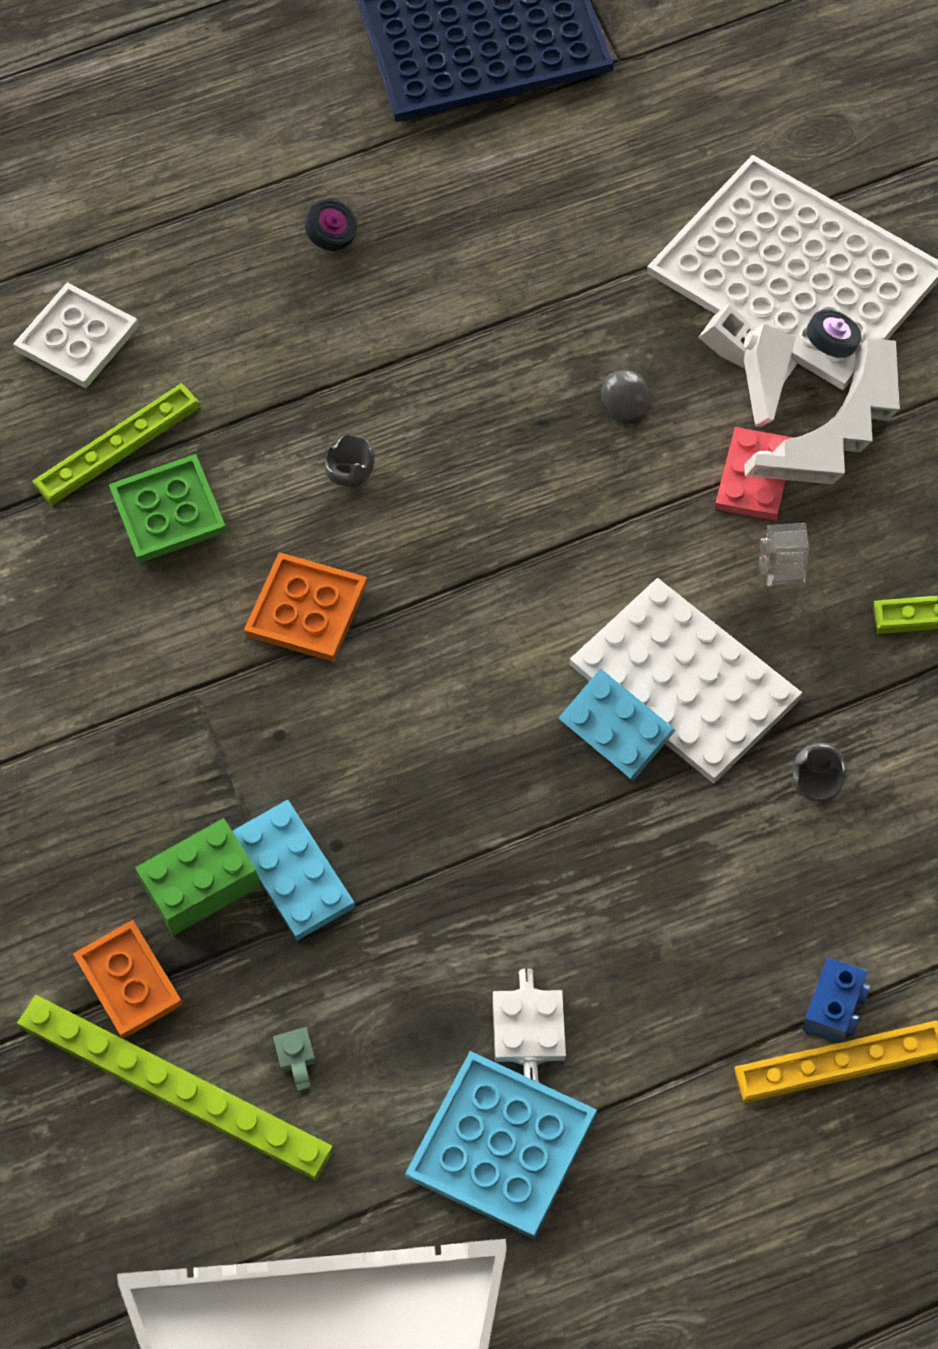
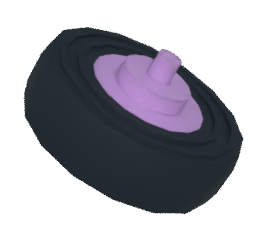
M820 310L816 312L806 328L807 337L819 351L835 358L851 356L862 339L861 331L857 324L850 317L834 310Z

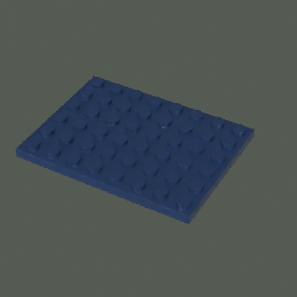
M356 0L395 122L614 71L612 57L590 0Z

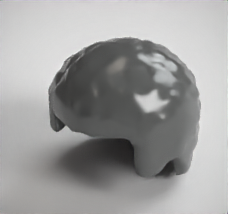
M619 370L610 373L604 379L601 388V400L611 418L620 421L636 419L649 410L650 394L646 380L640 373L630 370Z
M355 435L342 436L334 447L330 446L327 448L325 473L332 482L339 485L356 486L368 479L373 469L375 459L373 446L366 439Z
M815 743L802 749L795 757L793 767V783L797 791L812 801H827L840 793L846 777V766L839 750L829 743Z

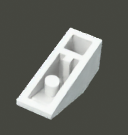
M729 304L712 317L698 338L722 358L745 369L744 356L746 348H744V342L748 333L751 330L754 331L757 327ZM792 357L790 358L784 382L797 365V362Z
M765 323L754 331L751 330L744 342V348H746L744 365L755 426L760 428L774 419L796 340L795 336Z

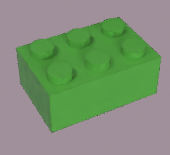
M224 818L135 867L142 886L173 936L261 887L256 868Z

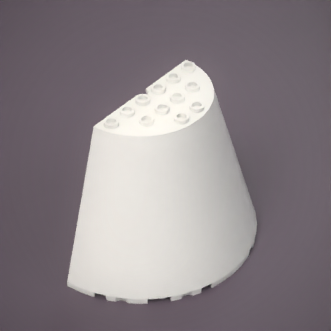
M506 1239L441 1245V1255L436 1256L435 1246L198 1267L194 1268V1278H187V1268L118 1274V1285L141 1349H488L507 1248Z

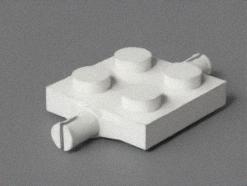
M525 969L519 970L520 989L515 991H493L495 1062H515L524 1065V1076L531 1079V1072L532 1080L539 1083V1064L546 1061H565L562 990L541 991L534 989L533 970L527 969L526 982Z

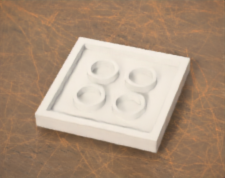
M66 283L13 345L16 352L86 389L138 329L139 322L135 317Z

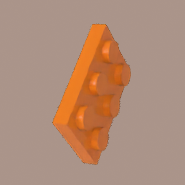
M133 920L73 953L122 1039L131 1036L183 1005Z

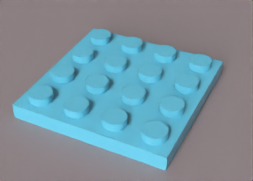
M470 1051L405 1173L406 1178L535 1239L597 1115V1110Z

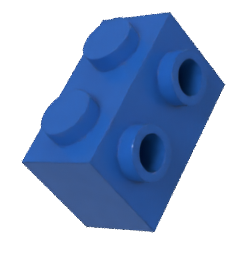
M827 957L805 1017L803 1031L835 1043L844 1042L847 1034L853 1036L860 1018L859 1015L854 1014L857 1004H865L871 985L865 983L868 971Z

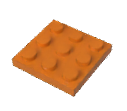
M279 552L244 628L245 637L335 662L368 585L367 577Z

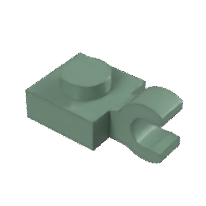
M307 1027L273 1036L282 1073L292 1070L298 1092L311 1089L306 1066L315 1064L316 1061Z

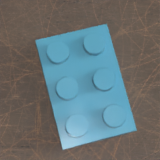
M601 668L559 717L565 725L633 781L676 731Z

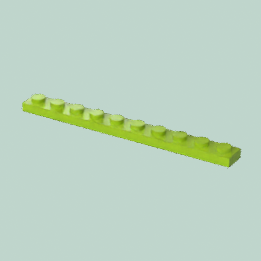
M36 994L17 1022L20 1029L317 1181L334 1151L332 1145Z

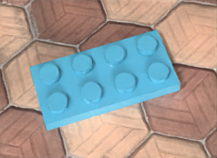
M289 800L284 801L232 831L256 868L261 885L297 941L355 908L353 899Z

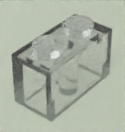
M806 523L767 525L766 538L760 539L761 555H759L760 574H766L767 586L804 584L809 557Z

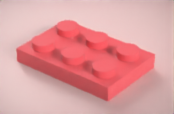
M735 427L715 510L777 521L787 480L745 476L744 464L755 453L760 451L773 452L784 440L793 437Z

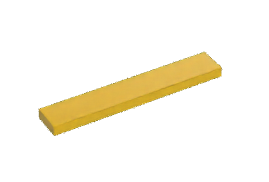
M938 1020L736 1066L734 1072L743 1103L938 1059Z

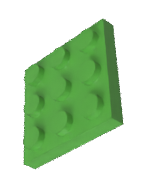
M196 454L109 484L138 563L227 533L226 525Z

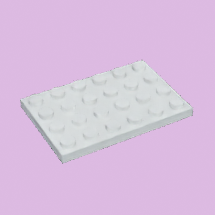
M658 578L570 658V666L588 681L601 668L671 725L676 731L665 744L713 784L802 699V692Z

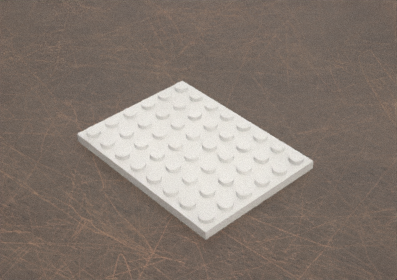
M752 155L647 266V274L714 314H717L730 304L757 328L765 323L795 336L796 340L791 357L799 365L844 390L853 380L855 352L846 358H835L819 351L807 337L806 328L813 315L820 310H834L850 317L861 331L862 339L858 347L866 338L872 336H881L888 340L938 283V260Z

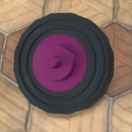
M324 199L310 207L305 217V231L308 238L316 246L324 250L337 251L344 249L352 242L357 232V220L352 210L346 204L338 200Z

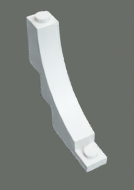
M881 336L866 338L855 350L853 380L849 393L835 417L810 433L784 440L773 452L760 451L755 453L744 464L745 476L834 484L845 474L844 451L861 452L872 442L871 419L888 421L900 409L896 341L885 340Z

